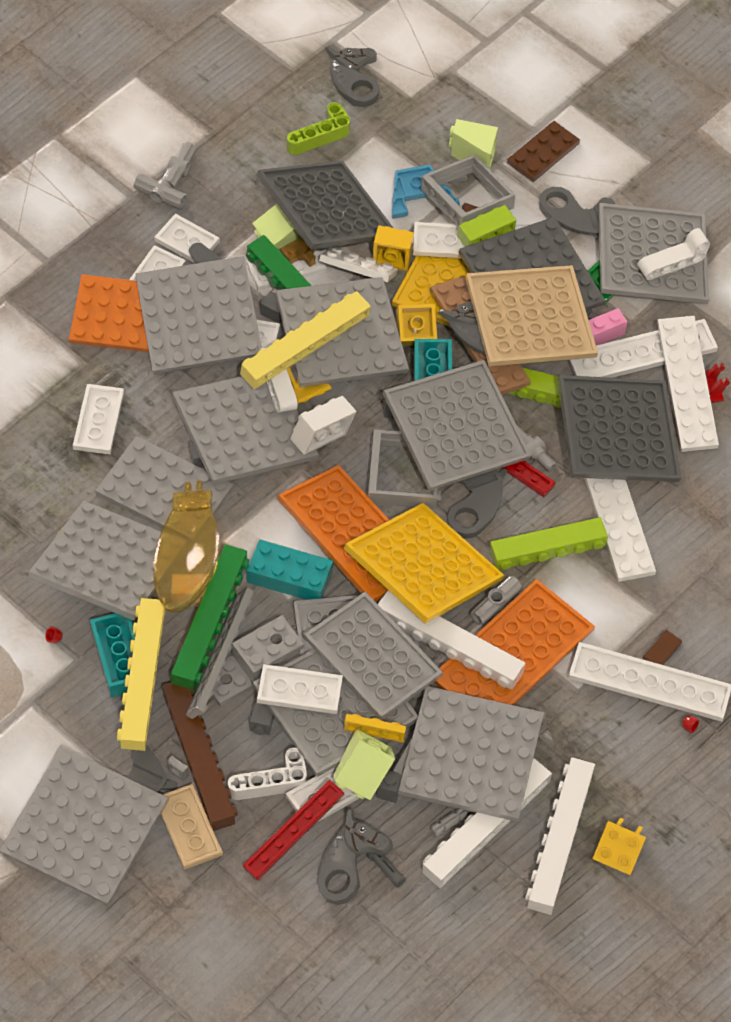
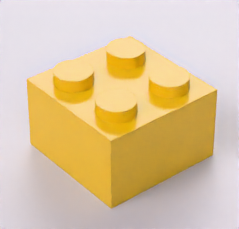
M378 225L374 240L373 258L378 263H390L394 268L408 271L413 254L414 232Z
M435 304L398 305L396 309V322L402 346L414 345L415 339H437Z

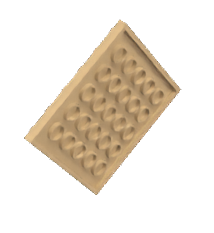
M573 265L466 274V282L489 366L597 357V347Z

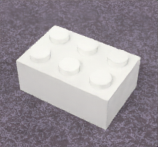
M343 396L336 399L332 398L324 405H318L309 412L301 413L290 439L305 455L345 436L357 411Z

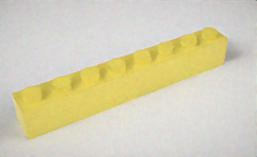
M357 291L353 294H347L342 301L333 303L323 313L319 312L309 322L305 321L295 331H289L284 338L275 340L271 346L261 349L251 359H245L241 366L240 375L255 390L367 318L371 305Z
M141 598L140 605L136 606L135 617H138V622H134L133 634L136 636L135 640H131L130 652H133V656L128 659L130 675H126L125 687H128L127 693H123L122 705H125V710L120 712L122 729L118 728L117 741H120L121 749L145 751L165 617V600Z

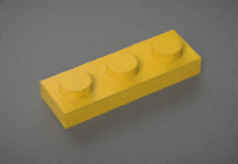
M346 714L345 731L355 732L356 728L373 737L404 743L406 726L396 722H383L377 718H364L358 714Z

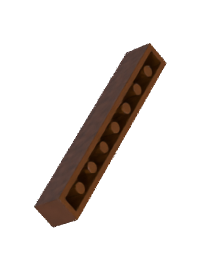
M171 682L163 684V697L213 831L235 825V816H238L235 804L231 805L230 790L224 786L223 781H225L223 771L222 769L218 770L216 765L219 764L216 752L212 753L211 751L212 741L210 736H206L204 732L206 730L204 719H200L199 715L193 719L186 715L192 701V696H194L193 690L171 684Z

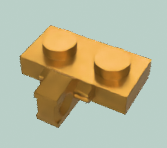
M302 237L280 248V252L291 264L298 260H304L309 267L316 264L314 251L318 249L311 250Z

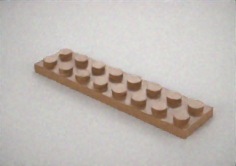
M463 276L430 287V293L443 310L452 311L458 305L471 301L467 282ZM464 344L474 362L485 360L501 395L530 385L531 380L520 364L489 366L486 355L477 353Z

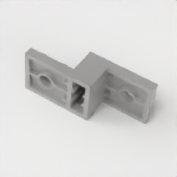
M283 615L232 643V655L226 658L227 662L219 673L221 675L220 679L213 687L214 693L212 697L220 707L253 689V681L261 678L263 664L273 666L304 648V643ZM273 638H280L282 640L279 644L271 642ZM223 678H230L232 680L229 684L221 682Z

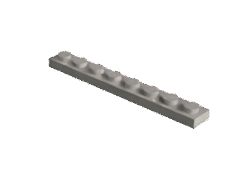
M248 587L236 595L215 649L210 656L209 664L203 673L202 681L198 685L186 713L191 719L204 714L207 710V701L214 693L213 687L220 679V670L227 662L226 656L232 649L233 639L238 635L240 631L238 627L245 619L246 615L244 613L252 602L251 596L254 591Z

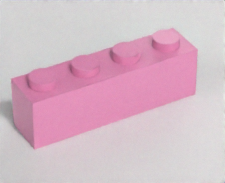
M619 308L589 320L596 345L625 335L627 320Z

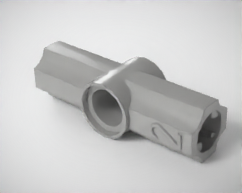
M182 143L176 156H172L169 160L167 171L162 179L166 180L174 189H176L182 176L185 177L187 175L190 162L197 152L196 147L192 143Z
M138 174L135 179L134 188L149 194L153 201L157 203L164 201L179 209L184 207L187 194L172 188L166 180L160 179L157 181L143 174Z
M509 576L498 588L490 590L488 597L471 611L470 616L473 618V621L483 626L496 613H500L504 609V605L522 590L519 580Z

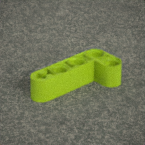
M337 102L330 103L327 106L326 120L290 132L287 135L288 153L298 155L347 137L350 134V118L342 105Z

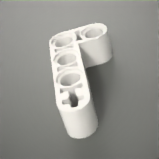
M697 228L687 235L684 243L645 256L638 261L637 266L647 280H652L700 262L705 258L710 242L701 229Z
M286 369L267 381L275 409L278 413L297 410L298 407L297 398Z
M290 748L285 754L284 768L231 776L228 780L231 798L243 800L283 794L302 785L307 780L304 758L297 748ZM291 759H297L298 761H297V762H292V761H290V760H291ZM294 777H301L302 779H300V780H295V779H293V778H294ZM274 780H281L282 782H280V783H275V782H273V781H274ZM254 783H261L262 785H260V786H254L253 784H254Z

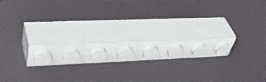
M389 590L378 603L381 609L415 640L422 641L432 649L445 653L450 659L458 660L465 667L480 672L482 676L493 679L504 688L507 687L513 690L524 673L525 662L440 616L425 624Z
M571 757L570 764H565L563 776H566L565 781H560L557 793H560L559 799L555 798L552 808L555 814L554 817H549L547 828L550 831L549 834H544L541 845L545 846L543 852L538 854L536 864H539L538 871H533L531 882H534L533 888H528L525 900L529 901L528 909L552 915L592 779L594 763Z
M533 758L521 810L551 781L552 773L535 758ZM481 813L471 814L461 828L458 827L452 832L451 838L447 842H441L437 847V851L433 855L429 854L424 859L422 873L441 889L511 820Z

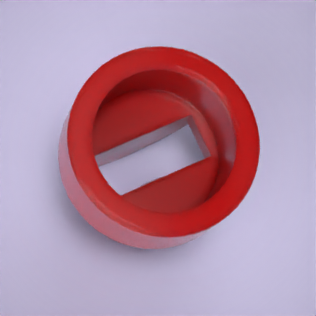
M50 627L45 634L46 641L54 644L62 640L63 633L58 628Z
M687 716L682 720L683 728L689 733H693L699 725V719L694 716Z

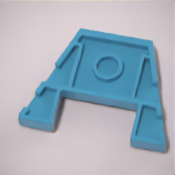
M430 164L395 171L392 219L408 216L405 201L428 197L421 190V179L423 175L435 171ZM444 184L440 187L460 206L459 199L453 196L451 189Z

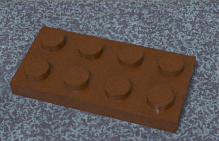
M553 121L507 159V164L530 181L535 182L578 146L580 139L556 121Z

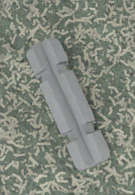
M458 808L455 810V813L452 812L441 819L440 823L437 822L432 825V833L435 836H439L443 833V830L447 831L456 825L458 820L461 821L467 817L466 810Z

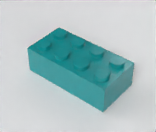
M415 339L414 381L452 370V339Z
M259 539L247 569V583L305 600L320 599L324 597L331 579L333 560Z
M114 613L90 619L91 633L110 698L127 693L128 687H125L126 675H130L128 659L133 656V652H130L131 640H135L136 636L133 634L131 619Z

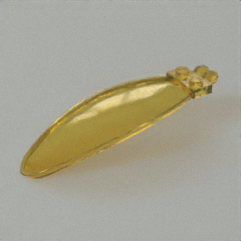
M197 481L196 491H192L191 482H186L184 492L173 493V510L162 529L155 551L153 564L155 589L163 608L172 613L187 609L202 595L209 585L218 564L220 540L218 527L212 512L213 494L211 490H203L202 481Z

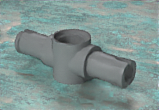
M517 425L531 453L530 459L527 460L534 459L541 463L548 472L552 471L557 463L546 453V446L542 439L537 436H528Z

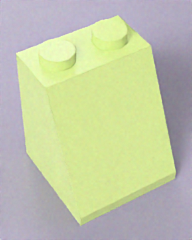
M456 119L455 126H451L450 136H452L449 141L451 155L458 160H462L475 154L491 169L496 151L498 127Z
M278 204L252 223L256 228L254 230L258 237L265 235L278 250L301 237Z
M356 728L334 773L336 785L344 790L348 788L354 791V795L361 799L367 798L371 800L395 760L392 747Z

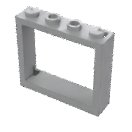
M475 154L425 174L421 179V190L458 228L463 222L475 219L478 215L486 214L496 207L506 205L509 210L514 209L516 198L513 191ZM473 173L498 199L465 212L440 186Z
M374 429L368 497L374 504L416 507L424 503L429 508H436L437 501H441L442 490H438V488L432 490V495L377 490L380 446H408L401 431Z

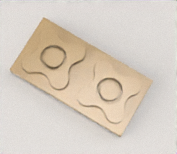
M193 784L163 794L168 797L169 801L161 813V817L184 870L223 856L221 847Z

